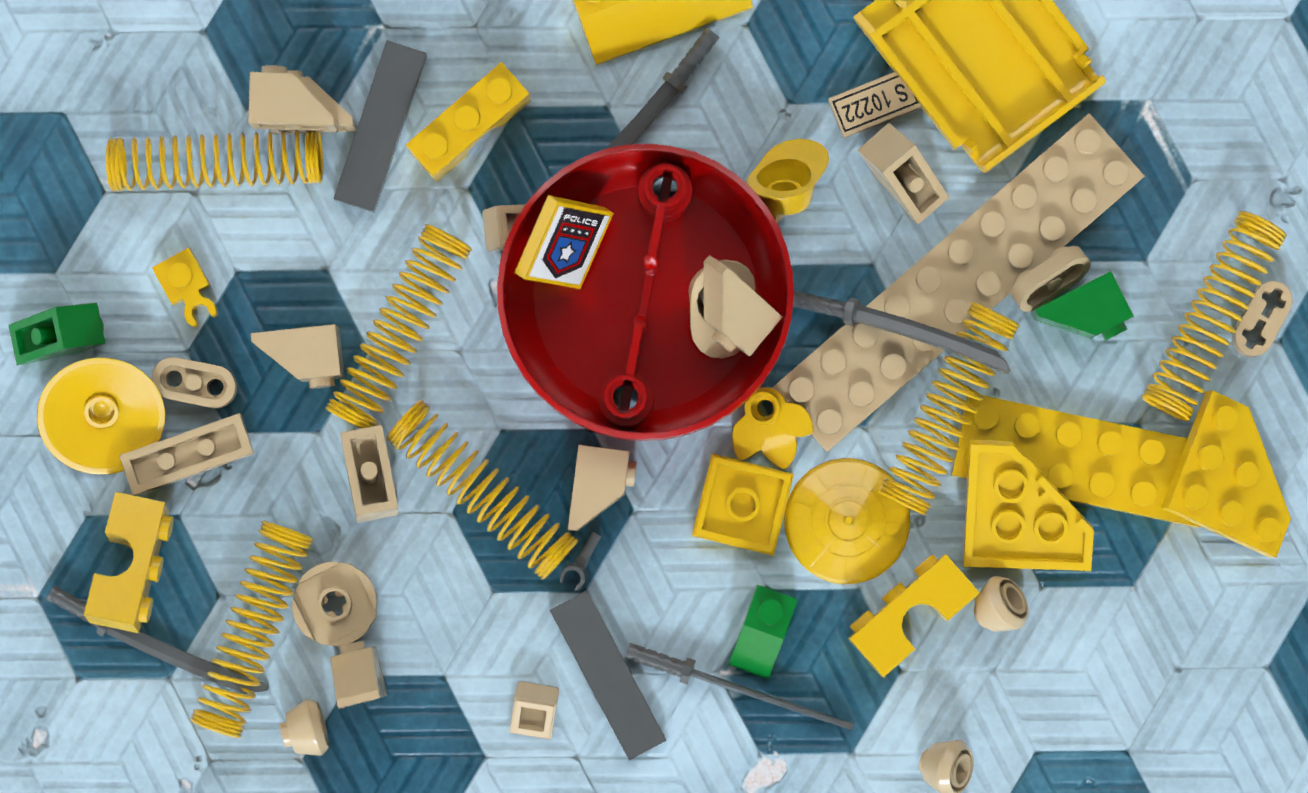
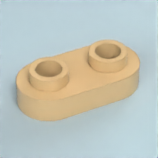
M1078 246L1061 247L1054 251L1049 259L1034 269L1021 273L1014 281L1011 297L1022 311H1033L1078 283L1088 273L1091 261Z
M169 357L161 360L152 372L151 380L158 388L161 396L169 400L218 409L229 405L237 393V382L234 375L229 370L217 365ZM173 372H180L182 375V382L177 387H171L168 383V377ZM214 380H220L223 383L224 388L219 395H212L209 391L210 383Z

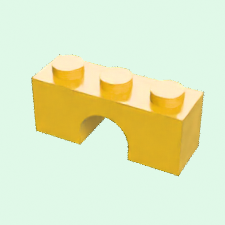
M501 62L405 145L437 183L468 156V151L484 135L497 126L501 128L531 102L530 94Z
M115 492L105 534L110 542L130 547L133 550V561L124 573L117 576H105L94 573L84 611V616L89 623L139 633L142 622L148 623L153 608V598L148 597L152 581H159L163 568L164 558L159 556L162 540L169 541L174 523V517L169 516V510L165 502Z
M931 554L913 570L918 575L916 579L906 587L899 582L881 598L886 603L883 608L875 615L867 610L849 626L854 633L848 639L881 677H885L916 650L906 639L902 630L903 617L910 608L919 604H925L932 607L944 621H949L980 593L946 554L938 559Z

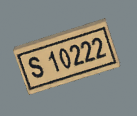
M896 72L828 98V103L843 139L922 107Z

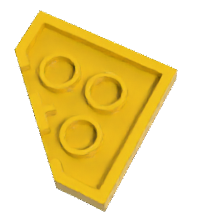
M1213 390L1205 391L1161 509L1264 556L1277 558L1291 517L1250 408Z
M970 440L963 566L1091 571L1094 529L1086 518L1013 441Z

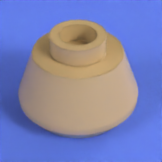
M1000 576L990 578L975 598L973 611L976 620L982 627L999 632L1018 630L1025 625L1029 614L1028 603L1022 590L1011 579Z
M305 699L286 713L285 722L279 723L285 748L293 746L296 754L321 756L329 748L328 732L318 702Z
M962 740L934 743L922 753L919 762V769L924 781L939 793H961L971 779L974 766L973 754Z

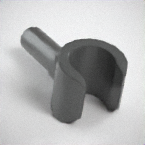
M594 532L591 533L575 562L568 564L560 574L561 583L566 577L567 571L575 570L581 577L575 590L582 587L587 579L585 568L601 536Z

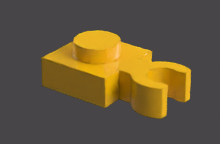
M189 247L152 267L170 303L175 306L184 301L186 304L184 317L192 327L199 326L194 317V311L199 306H206L212 317L218 315V309L214 302L203 297L200 292L211 285Z

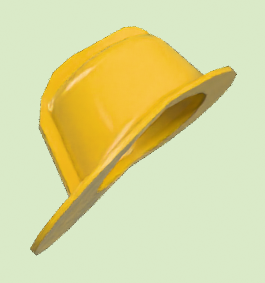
M798 138L787 140L770 149L754 171L750 173L746 183L765 203L777 223L785 215L797 214L808 208L812 201L815 184L828 166V151L821 143L811 139Z

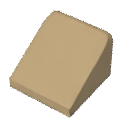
M501 205L483 210L487 251H500L504 249L510 230L525 205Z
M523 681L518 682L509 733L551 739L559 688Z

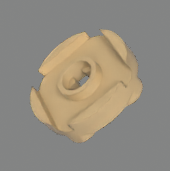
M325 562L314 566L301 577L295 589L292 613L297 626L305 636L323 645L342 646L359 640L368 632L372 623L377 618V592L370 578L355 566L347 563ZM331 592H334L337 597L344 595L347 603L342 606L344 613L339 616L334 611L326 612L323 605L329 602L327 595Z

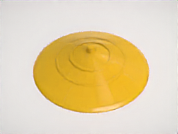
M89 358L66 366L47 383L38 402L37 426L47 449L63 464L88 474H114L124 471L119 455L160 441L165 426V406L154 382L137 367L112 358Z
M854 458L826 461L802 476L789 495L784 513V529L792 553L806 570L828 582L858 584L880 576L898 560L908 540L910 512L909 508L879 493L878 490H881L880 486H883L884 479L895 481L892 476L873 463Z

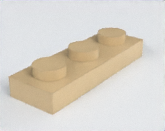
M238 413L119 455L132 495L137 496L255 454L243 417Z

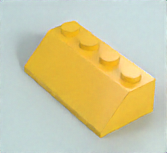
M572 0L596 66L753 8L751 0Z

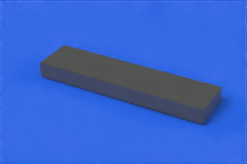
M386 40L333 198L335 201L375 213L427 58V53Z
M586 590L551 609L550 612L628 760L667 741L588 591Z

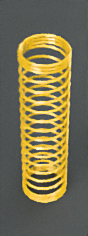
M269 131L267 134L268 170L265 181L259 156V135L255 132V166L251 182L246 162L245 134L242 132L240 134L241 172L239 182H237L232 159V136L228 133V169L225 183L219 164L218 135L216 133L213 135L215 163L213 180L210 183L205 163V137L201 134L199 138L201 171L198 184L196 183L192 167L191 136L189 134L186 136L188 166L186 181L183 184L178 165V138L174 135L172 138L174 173L171 185L168 182L165 169V142L163 136H160L159 157L161 169L158 186L155 184L151 168L152 149L150 137L147 136L145 139L147 175L144 186L141 183L138 172L137 139L133 137L131 148L134 172L131 187L127 183L124 140L121 137L117 139L110 137L106 145L108 185L113 192L115 190L117 192L119 190L123 191L125 187L131 191L137 181L139 188L144 191L148 187L149 182H151L153 188L158 190L162 186L164 179L166 187L170 190L175 186L176 180L185 189L189 185L191 178L196 188L202 185L203 179L212 188L216 184L218 176V180L223 187L229 184L231 177L234 184L239 187L243 183L245 174L247 183L250 186L256 183L258 175L261 183L266 186L270 181L271 172L277 185L283 182L285 173L288 182L293 185L297 180L298 170L304 184L308 182L310 184L313 182L320 184L323 180L321 134L319 131L306 132L305 163L307 177L305 179L300 155L299 132L295 131V168L292 180L287 161L286 133L284 131L281 132L282 163L278 181L273 159L272 133Z
M1246 211L1238 212L1236 219H1234V224L1238 228H1231L1228 231L1233 240H1224L1222 242V246L1227 252L1216 253V258L1221 264H1211L1209 266L1214 276H1205L1203 278L1208 288L1197 289V294L1202 300H1192L1190 302L1196 312H1186L1184 314L1185 319L1190 324L1178 325L1180 333L1185 337L1173 336L1171 339L1177 348H1166L1165 350L1167 356L1172 361H1159L1160 367L1166 373L1154 372L1152 374L1155 381L1160 385L1147 384L1146 390L1143 391L1144 394L1141 395L1142 399L1150 405L1180 420L1190 421L1194 409L1169 393L1195 406L1198 405V402L1177 392L1160 380L1157 375L1178 381L1201 394L1205 392L1199 386L1174 374L1163 363L1187 370L1207 382L1211 381V379L1207 375L1186 366L1169 351L1191 357L1214 370L1217 369V366L1189 352L1176 339L1195 344L1217 357H1224L1220 351L1191 337L1182 327L1199 331L1223 345H1230L1228 340L1203 329L1192 321L1188 315L1208 320L1229 333H1236L1233 327L1206 315L1195 306V303L1212 307L1238 322L1243 321L1242 317L1234 312L1212 303L1201 291L1218 295L1242 309H1249L1248 305L1214 288L1207 279L1222 282L1241 294L1251 298L1255 297L1252 291L1226 280L1213 268L1231 271L1247 282L1257 286L1262 285L1261 281L1255 277L1229 266L1220 256L1235 258L1260 273H1268L1267 269L1235 254L1226 244L1241 246L1266 261H1274L1271 255L1241 242L1232 232L1247 234L1275 250L1281 249L1280 246L1283 245L1287 237L1286 233L1277 225Z
M425 224V228H422L423 231L420 232L422 236H418V239L422 245L433 253L420 248H411L412 253L427 265L413 260H405L406 265L422 278L407 272H398L400 278L416 290L404 285L392 284L393 289L411 303L394 296H385L387 302L405 315L391 309L379 308L383 316L400 328L381 320H372L378 329L394 340L371 331L366 332L369 339L388 352L368 344H359L364 352L383 365L358 355L353 356L354 361L377 377L355 368H346L350 375L372 390L345 379L340 380L341 385L368 403L335 391L333 392L334 396L349 407L334 399H329L330 403H327L328 406L325 407L327 411L361 429L378 426V421L348 400L379 413H384L385 411L377 403L354 388L385 401H391V397L359 375L389 388H398L394 382L365 363L398 377H404V373L370 350L402 364L411 365L408 359L378 339L411 353H417L413 346L383 326L415 340L424 341L422 336L389 314L424 329H430L427 323L394 301L428 316L437 317L436 313L400 289L437 305H443L441 300L406 277L446 294L450 293L447 288L419 271L413 265L452 282L456 281L455 277L434 265L419 253L437 259L456 269H463L461 265L425 241L431 242L463 259H468V255L472 251V248L464 242L432 225Z
M972 302L967 313L989 326L973 320L963 319L962 323L967 328L983 338L962 331L956 332V335L976 340L1005 352L1008 351L1005 345L979 331L972 325L1003 337L1014 339L1015 332L1020 327L1019 324L985 306ZM945 356L944 360L969 377L947 369H938L939 374L962 389L940 381H932V385L959 403L933 393H926V397L930 401L953 415L929 406H920L924 413L948 428L922 418H914L915 423L944 441L915 430H908V434L937 453L911 443H902L905 449L933 466L904 455H896V459L928 479L897 467H890L891 472L923 492L889 479H884L883 486H880L881 490H878L883 496L922 515H927V511L931 507L930 503L904 490L928 499H935V494L908 477L936 487L942 485L936 478L915 465L943 475L948 472L944 467L918 451L947 462L954 461L950 455L924 439L954 450L960 449L958 444L929 426L961 438L966 437L963 431L933 413L965 425H972L968 418L940 401L972 413L978 412L977 408L943 387L979 401L984 400L982 395L949 375L983 388H990V385L956 363L990 376L996 375L992 369L966 357L964 358L973 364L951 356Z
M423 400L418 401L391 429L386 440L390 441V444H393V446H396L397 450L405 448L412 442L407 450L406 458L411 459L422 452L416 463L417 468L424 467L432 461L426 472L427 477H432L443 469L437 479V486L444 485L454 477L447 488V495L456 493L465 485L457 498V504L466 502L476 493L467 507V513L475 512L486 503L477 517V522L481 523L495 513L487 526L488 532L495 530L507 520L497 536L498 541L504 540L518 528L508 543V550L514 549L529 536L517 555L518 559L526 557L541 544L529 560L528 568H533L540 563L535 570V574H538V577L544 580L578 543V539L571 536L570 532H566L545 553L535 560L560 526V523L553 525L537 542L525 551L549 519L550 515L545 514L514 543L521 531L538 511L539 505H535L503 535L507 527L529 500V496H525L501 520L493 525L519 490V486L515 487L492 510L484 515L490 504L509 481V477H506L482 501L473 507L476 500L499 472V468H495L473 491L462 499L470 485L489 463V459H485L464 481L451 490L479 452L475 450L454 472L441 481L457 457L466 448L468 441H465L445 462L432 471L439 458L458 436V432H455L435 453L421 463L428 450L448 427V423H445L426 443L411 454L420 438L438 417V414H434L417 433L400 445L420 424L430 410V406H427V403H424Z
M265 520L260 525L259 533L295 551L260 542H255V547L291 564L255 555H250L249 558L289 578L251 568H245L244 570L246 573L284 591L246 581H240V584L280 604L242 594H235V597L276 617L231 607V611L260 623L271 630L229 619L226 620V623L267 643L224 632L221 633L222 637L245 646L263 656L245 653L220 645L216 646L217 650L245 661L258 669L215 658L211 659L213 663L244 675L254 682L228 677L211 671L206 672L208 676L215 679L227 680L248 686H259L261 683L257 678L244 671L253 673L265 672L263 666L248 658L265 661L270 659L266 652L250 644L269 648L275 646L272 640L257 632L273 635L280 633L276 627L259 618L277 622L284 620L281 614L263 605L281 609L289 607L285 601L267 592L285 596L294 594L288 587L269 578L289 583L298 582L294 575L273 565L294 570L303 569L300 563L278 552L305 557L308 554L301 548L310 549L309 545L313 541V538ZM203 684L202 687L230 699L245 708L230 706L199 697L197 698L199 702L219 709L240 721L231 720L200 709L192 710L193 714H191L192 718H190V721L223 735L234 738L242 737V730L245 729L243 725L247 722L242 716L233 711L249 712L251 707L235 697L254 699L256 695L247 688L241 689L249 695Z

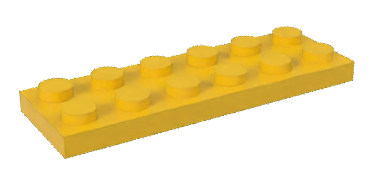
M982 395L984 398L982 401L967 396L966 402L977 408L978 412L972 413L964 410L963 416L968 418L972 425L961 423L960 430L965 433L966 437H958L957 444L960 449L955 452L951 476L967 479L970 440L1013 441L1069 501L1201 528L1199 525L1161 509L1188 438Z

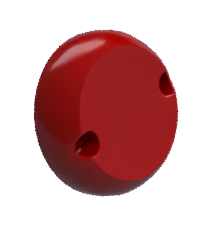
M659 144L622 145L603 149L566 166L546 181L527 201L510 230L499 263L497 281L498 314L508 350L521 375L536 394L556 412L588 430L617 439L635 441L667 440L695 433L726 418L747 402L765 382L776 365L786 343L792 321L794 302L793 271L788 248L770 210L756 192L734 172L717 161L699 153L675 146ZM663 178L658 200V196L653 191V186L657 180ZM673 180L678 189L676 194L669 198ZM548 195L602 206L614 213L581 289L526 280L515 273ZM709 255L718 261L733 260L748 267L754 277L755 292L782 316L781 320L751 356L740 350L737 354L723 359L710 357L701 352L692 339L688 290L692 278L699 270L704 268V261ZM623 387L620 408H618L613 401V396L619 388ZM634 389L637 391L638 401L634 407L630 408Z

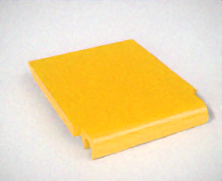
M875 0L853 16V19L891 69L900 76L922 105L923 111L953 150L961 146L983 173H987L1106 84L1105 77L1103 75L1098 76L1093 71L1090 65L1092 60L1084 55L1089 47L1052 0Z

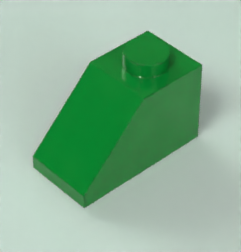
M1111 271L1031 312L1035 321L1090 339L1102 334L1105 341L1128 330L1124 322L1134 317Z
M97 303L58 306L8 324L16 365H25L76 354L106 344L103 333L104 324L100 317Z
M756 585L728 665L769 679L798 599Z

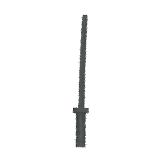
M706 28L701 34L702 36L694 43L693 48L691 47L687 52V56L678 64L679 66L672 73L666 72L662 78L665 82L606 149L633 144L678 92L681 94L685 92L688 88L685 83L689 79L690 74H693L697 66L705 58L704 56L709 53L713 44L715 45L720 37Z
M794 290L793 307L795 308L800 307L801 309L813 310V312L835 315L836 317L843 318L846 325L854 326L856 323L892 332L966 357L1003 373L1010 372L1009 365L996 350L904 317L862 306L859 299L850 298L847 302H840V300L829 299L823 296L818 297L814 294H805V292Z
M54 585L46 600L57 604V606L64 610H68L69 613L80 617V619L88 623L84 616L86 603ZM91 623L92 626L97 628L96 633L102 637L106 634L113 636L149 655L244 694L248 693L242 691L241 688H247L253 693L269 690V685L261 681L259 686H248L208 676L206 672L211 671L228 677L254 682L244 675L196 657L142 631L135 633Z
M630 643L625 659H631V661L639 664L643 663L645 666L665 671L674 676L677 675L680 677L679 682L688 685L691 677L853 730L854 723L694 669L696 663L694 659L687 658L686 661H681L680 659L671 658L663 653L659 654L657 651L645 649V647L634 645L633 643Z

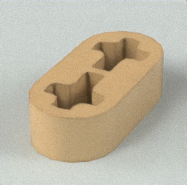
M1277 281L1267 282L1254 291V298H1250L1247 304L1249 309H1244L1241 315L1243 321L1237 323L1234 328L1236 333L1232 334V344L1235 350L1242 356L1257 357L1267 352L1274 342L1293 303L1292 294L1283 283ZM1275 290L1279 293L1277 300L1282 303V307L1273 308L1268 316L1265 317L1261 314L1267 302L1261 298L1262 294L1268 295ZM1257 322H1260L1263 325L1258 333V337L1263 340L1262 345L1256 344L1249 349L1245 346L1247 339L1242 336L1243 330L1249 332L1256 326Z

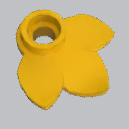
M761 387L745 402V415L733 428L732 437L735 454L742 461L752 457L761 450L763 455L776 466L787 469L797 453L798 444L796 437H804L814 433L812 419L805 408L799 404L786 402L784 396L776 389ZM765 400L770 401L773 405V412L769 416L763 415L760 410V405Z

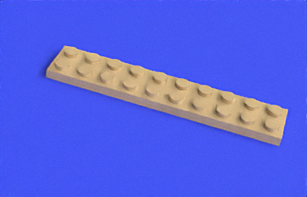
M1089 113L866 307L904 317L954 335L958 331L966 332L969 328L962 323L963 319L979 321L967 313L972 302L993 309L1011 293L1014 281L1021 273L1032 270L1049 259L1054 251L1069 243L1145 176ZM856 323L854 326L845 324L772 388L779 391L784 396L786 402L799 404L806 409L814 427V433L811 435L827 453L940 355L944 349L860 323Z

